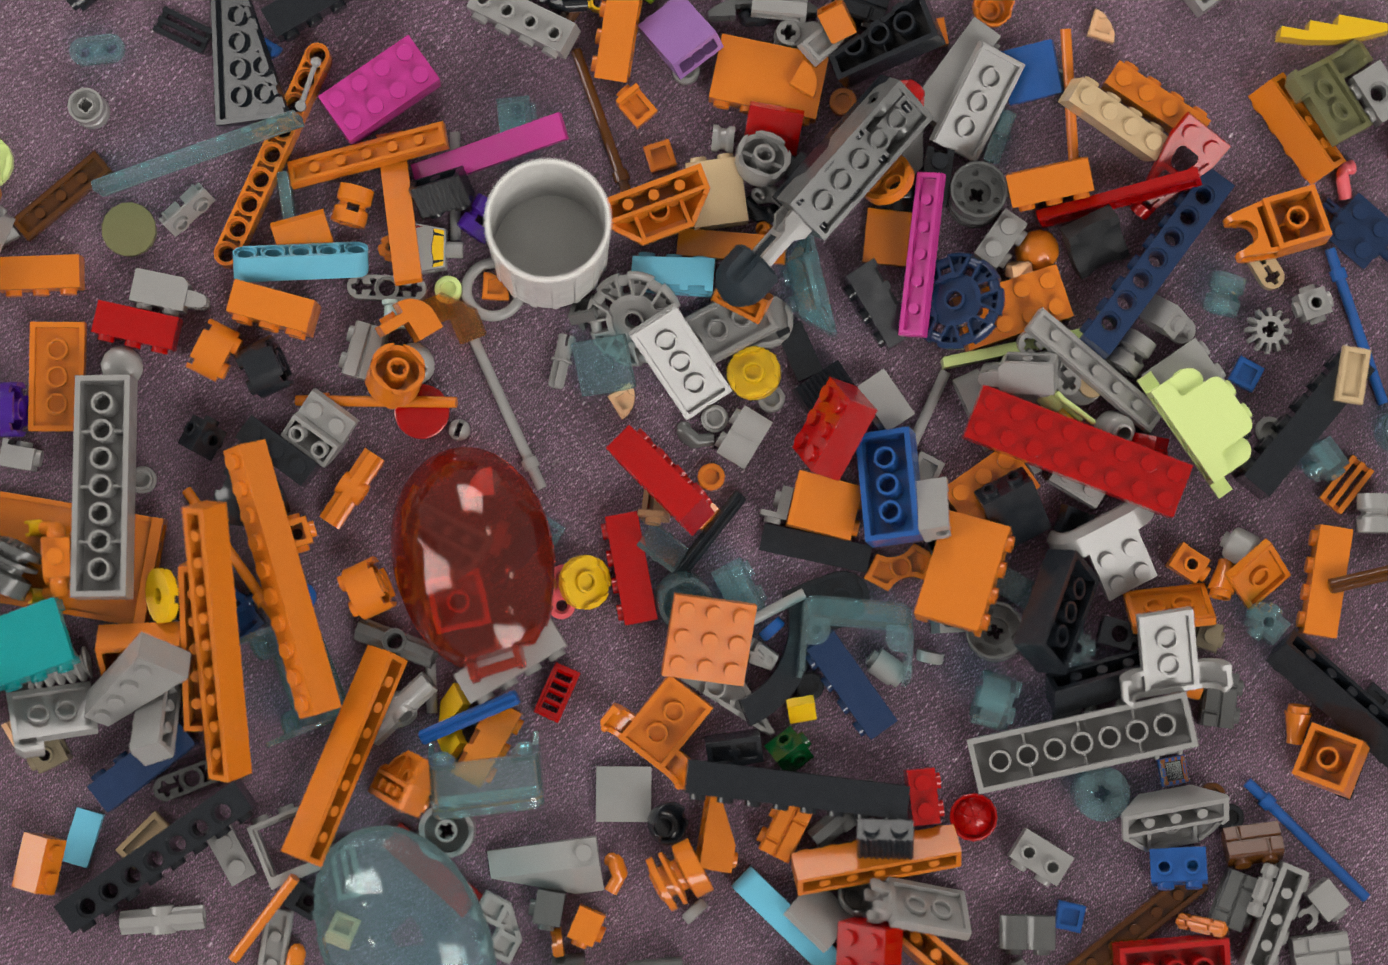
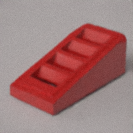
M555 662L533 712L559 723L581 673ZM559 672L572 678L571 682L568 683L557 678V673ZM553 682L567 688L566 693L552 688ZM548 692L563 698L562 702L559 703L548 698ZM545 702L558 708L557 713L543 708V703Z

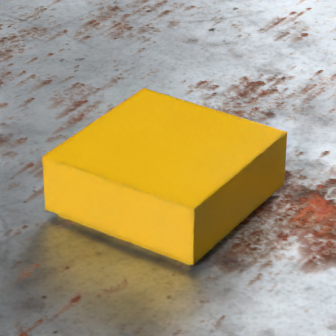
M813 695L786 700L790 724L817 719Z

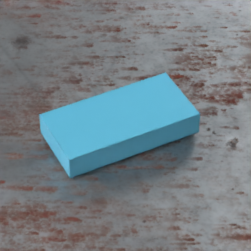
M81 807L76 808L62 861L89 868L105 814Z

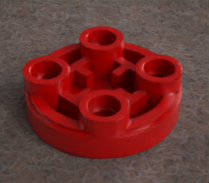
M426 384L421 385L417 396L445 397L437 388ZM397 407L394 409V415L399 428L405 434L415 439L427 440L437 436L446 427L450 416V408Z

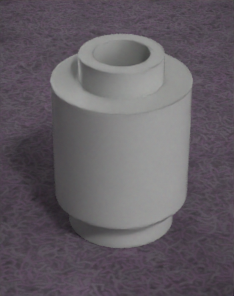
M883 648L878 652L873 650L865 662L868 665L866 671L887 686L891 684L897 687L908 669L903 667L904 663Z

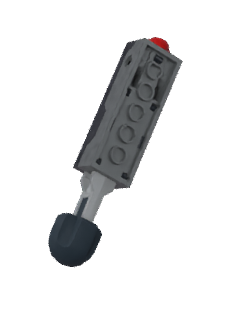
M880 74L774 193L772 198L781 207L774 214L773 227L753 250L742 244L736 245L722 260L716 271L715 287L725 302L731 306L745 307L756 304L763 299L777 283V275L771 266L795 240L805 239L809 234L825 241L934 117L924 107L925 91L917 82L912 79L898 80Z

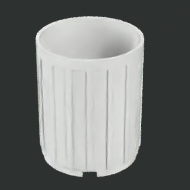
M539 159L517 166L497 183L487 202L485 229L497 277L510 291V294L514 298L517 297L530 304L532 307L560 309V307L580 302L582 298L592 290H595L607 268L611 229L609 204L597 181L585 170L572 163L556 159Z

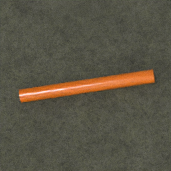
M290 874L229 955V959L232 962H239L300 881L298 876Z

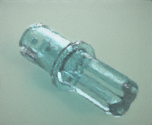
M1003 109L994 131L990 135L992 137L984 156V160L988 163L998 164L1000 162L1005 145L1011 140L1009 134L1017 117V114Z

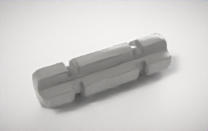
M1270 863L1263 864L1260 872L1262 877H1258L1251 896L1253 901H1249L1246 909L1248 914L1262 917L1265 910L1263 904H1267L1274 886L1272 880L1277 878L1279 872L1277 866Z

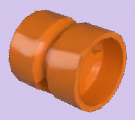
M340 182L337 198L340 202L334 205L331 220L348 227L365 229L369 216L366 208L371 207L375 192L359 185ZM347 205L358 207L357 212L346 209Z

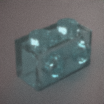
M529 95L496 99L500 133L532 122V119H537L536 103L530 102ZM536 151L526 155L536 154Z
M1331 436L1317 440L1300 460L1303 464L1301 469L1310 480L1314 479L1316 482L1322 480L1328 482L1337 479L1346 472L1343 467L1350 463Z

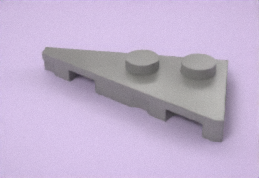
M681 678L690 686L746 721L738 701L751 693L745 681L744 686ZM767 718L753 725L767 735L775 733Z

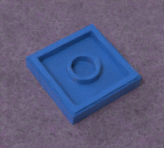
M1053 39L1001 51L1025 64L1008 99L1010 106L1064 92Z

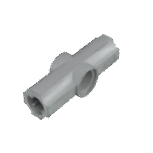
M420 672L401 691H395L373 744L379 746L397 728L411 724L418 715L417 710L438 691L437 685L425 673Z
M174 904L150 906L148 909L120 911L119 928L121 935L142 933L163 935L176 933V931L205 929L207 920L205 905L175 906Z

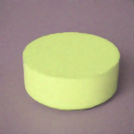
M443 276L436 282L435 294L441 302L452 304L460 299L462 286L457 278Z

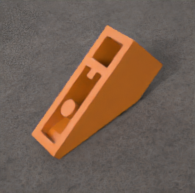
M706 796L695 855L704 870L732 873V868L735 869L738 862V852H735L736 845L724 805L717 802V797Z

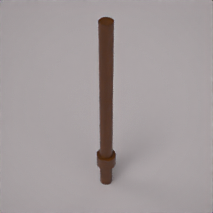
M581 48L571 51L614 171L612 173L615 185H619L621 192L631 189L629 184L630 176L627 168L624 169L584 55Z

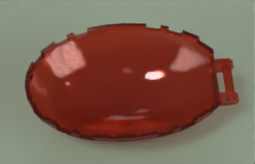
M458 447L444 450L428 458L416 468L406 481L397 500L392 519L391 552L397 586L404 606L417 631L427 644L445 660L459 668L467 666L470 680L473 684L481 682L482 678L516 667L519 670L527 667L523 647L536 644L544 627L548 626L554 607L552 606V599L557 582L554 573V562H556L552 534L545 511L538 496L534 494L525 477L510 463L492 452L480 448ZM506 652H513L514 657L478 667V661Z

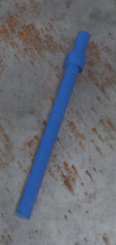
M1335 247L1327 249L1325 254L1331 269L1329 274L1332 283H1336L1357 347L1370 350L1346 278H1348L1346 269L1341 266ZM1371 353L1369 364L1376 370L1369 377V381L1378 405L1387 403L1388 399Z
M1251 778L1244 783L1243 786L1258 800L1257 804L1264 811L1268 810L1356 897L1362 902L1368 899L1370 894L1276 803L1277 799L1269 791L1265 792Z

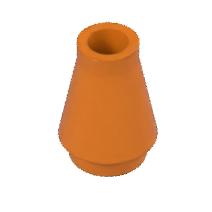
M1218 559V564L1207 587L1209 597L1213 599L1229 601L1231 595H1234V589L1224 575L1234 566L1228 559Z
M1288 703L1287 709L1284 710L1287 734L1286 743L1303 745V739L1312 716L1310 706Z

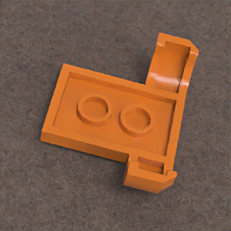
M667 676L636 715L624 706L613 703L600 719L601 731H607L615 735L664 773L673 782L674 787L680 790L684 789L687 758L691 759L680 749L711 712L713 706L678 678Z

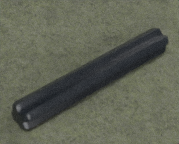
M734 491L713 520L705 527L672 569L670 576L674 580L681 583L745 503L746 498L741 493Z

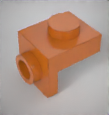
M637 83L633 86L627 84L616 94L618 96L615 100L616 106L636 129H639L658 113V110L643 94Z

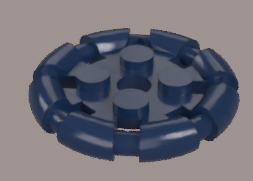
M961 252L947 254V257L940 260L936 258L933 284L935 286L932 293L928 336L923 338L928 343L934 342L939 348L959 350L965 349V345L973 342L976 345L992 333L996 327L994 324L998 316L1003 314L1005 291L1000 286L1001 278L998 272L985 259L978 260L973 254ZM951 268V273L943 275V270ZM970 268L975 270L971 277L965 275ZM989 285L990 291L983 293L981 287ZM954 294H961V303L956 307H951L949 305L950 297ZM983 308L989 310L985 319L980 317L983 313ZM939 324L945 327L942 334L936 330ZM968 325L969 332L961 335L959 328Z

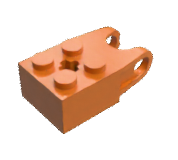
M1315 184L1263 198L1261 201L1238 210L1222 220L1224 228H1243L1252 235L1253 244L1239 251L1234 256L1237 263L1275 259L1326 244L1333 235Z

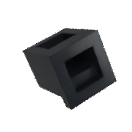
M300 878V881L282 905L312 921L316 916L319 918L323 916L329 903L325 902L328 895ZM307 895L312 896L314 899V903L311 906L306 905L304 902Z

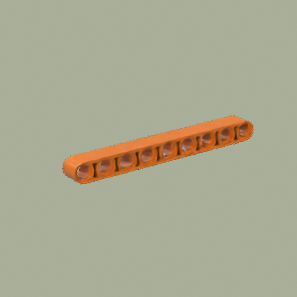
M313 43L308 46L284 96L288 108H290L294 101L300 100L304 90L301 87V81L309 75L312 67L311 59L315 53L324 52L326 55L325 59L316 69L314 83L310 87L305 101L306 110L297 113L290 112L292 118L273 120L215 246L214 258L226 269H233V259L229 262H224L221 257L222 253L226 249L234 250L241 246H249L333 61L332 55L322 43ZM287 125L291 127L289 136L284 138L278 136V131L282 126ZM272 150L280 151V157L276 162L267 161V155ZM260 175H267L269 178L267 185L264 187L256 186V179ZM251 199L256 200L257 208L252 212H246L244 209L245 203ZM238 224L246 226V231L241 237L233 235V229Z

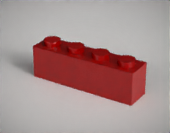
M637 511L605 517L606 523L601 524L603 540L609 539L611 550L606 551L608 566H614L616 577L611 578L614 594L619 593L621 604L616 605L619 621L624 620L625 626L658 620Z

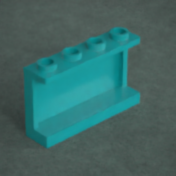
M51 597L0 616V691L13 692L22 688L21 684L25 682L37 683L48 679V674L56 671L58 674L66 673L74 669L73 665L81 663L80 657L74 653L62 611H65V606L62 599Z

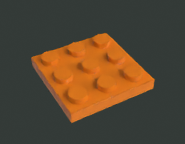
M674 593L661 675L744 686L757 605L755 603Z

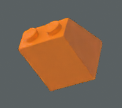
M799 470L785 526L850 541L852 536L857 537L860 521L855 520L858 509L862 510L860 486Z

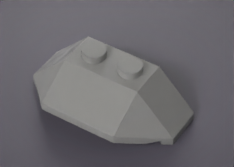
M1194 785L1138 794L1121 813V837L1124 841L1145 852H1149V849L1171 848L1198 843L1214 832L1220 824L1224 825L1229 821V796Z

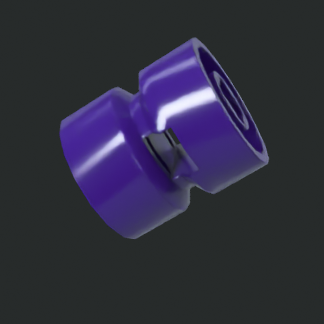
M478 193L470 204L471 211L465 212L457 222V226L478 242L486 245L488 239L485 224L481 226L475 219L479 216L485 221V211L489 198Z

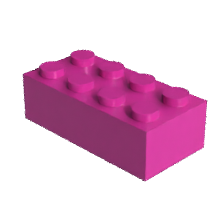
M407 35L326 90L318 98L348 143L353 145L359 143L441 87V82L413 40Z

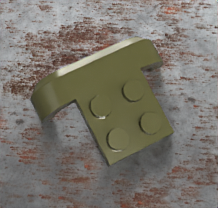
M1355 39L1332 55L1300 71H1297V69L1293 70L1287 75L1284 85L1295 104L1301 102L1305 104L1332 147L1373 125L1345 82L1346 78L1373 61L1364 44Z

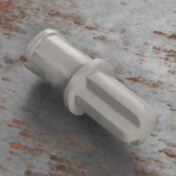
M558 334L554 357H551L553 363L548 381V386L554 389L564 388L568 366L572 365L570 358L576 339L574 336L569 335L567 337V334Z

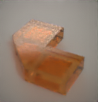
M443 292L421 300L434 310L440 322L450 319L460 345L487 334L477 308Z

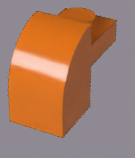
M404 299L392 305L397 315L392 311L380 318L381 325L376 327L375 330L381 338L404 325L412 340L416 343L439 330L443 325L428 304L418 299Z

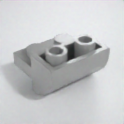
M314 388L299 411L292 416L280 436L325 468L348 442V437L360 420L317 388Z

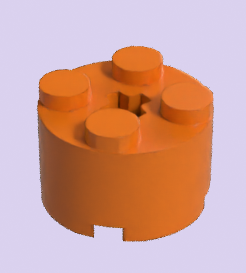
M210 318L207 323L212 326L210 330L203 329L190 357L194 358L193 364L187 362L186 368L216 382L218 378L225 379L231 368V365L227 362L231 354H238L244 341L239 339L241 333Z
M388 343L381 346L374 353L366 373L365 385L370 395L389 409H395L412 402L416 398L425 377L424 359L416 349L406 344L401 346Z
M375 556L342 570V575L337 577L340 588L343 592H347L351 600L348 602V607L354 617L360 615L364 620L397 606V602L391 600L392 597L396 596L392 583L385 569H378L375 563L379 562Z

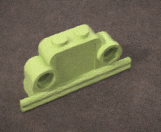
M1193 368L1181 369L1175 372L1171 378L1162 384H1159L1151 371L1138 379V384L1217 498L1220 499L1233 490L1225 476L1245 463L1251 455V446L1242 437L1252 429V421L1250 419L1252 413L1245 403L1240 404L1234 396L1237 392L1229 380L1224 381L1219 377H1212L1203 382L1201 373Z

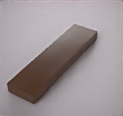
M94 150L14 217V225L26 240L31 242L108 178L113 171Z

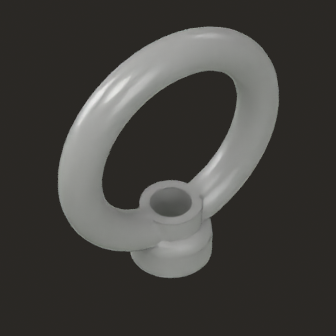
M492 258L478 261L466 272L461 285V296L464 305L471 314L485 321L496 322L514 315L524 301L517 297L513 298L508 306L497 311L483 309L475 302L472 295V285L475 278L481 272L495 268Z

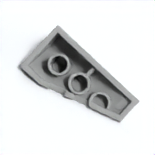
M597 835L487 851L491 879L573 894L604 890Z

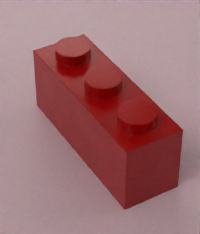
M98 300L91 332L98 335L97 340L114 343L115 339L125 341L124 346L141 349V345L152 347L151 352L167 355L168 351L176 352L183 320L171 315Z

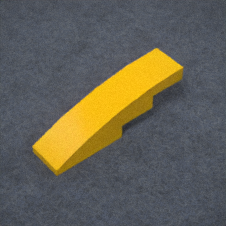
M1339 14L1334 19L1333 24L1310 20L1305 25L1304 30L1281 26L1276 32L1275 42L1295 45L1348 44L1354 39L1361 42L1387 35L1388 23Z

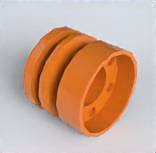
M688 838L671 846L675 859L669 861L662 851L658 855L663 865L658 867L652 856L646 859L649 878L660 899L668 905L671 911L678 909L674 896L677 894L684 905L688 903L685 890L689 888L697 898L714 890Z

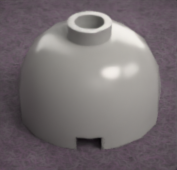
M756 131L753 135H745L738 144L735 156V165L742 179L757 187L771 186L780 181L791 162V153L784 146V140L774 133L767 131Z

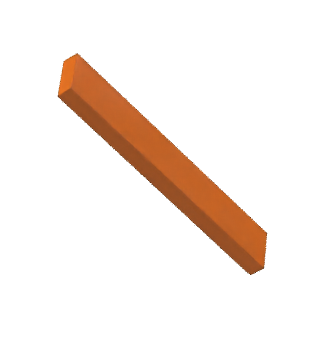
M443 121L288 161L290 186L295 190L450 149L446 125Z
M402 131L377 134L376 137L379 138ZM408 160L380 167L395 286L423 282L413 199L408 191L411 185Z

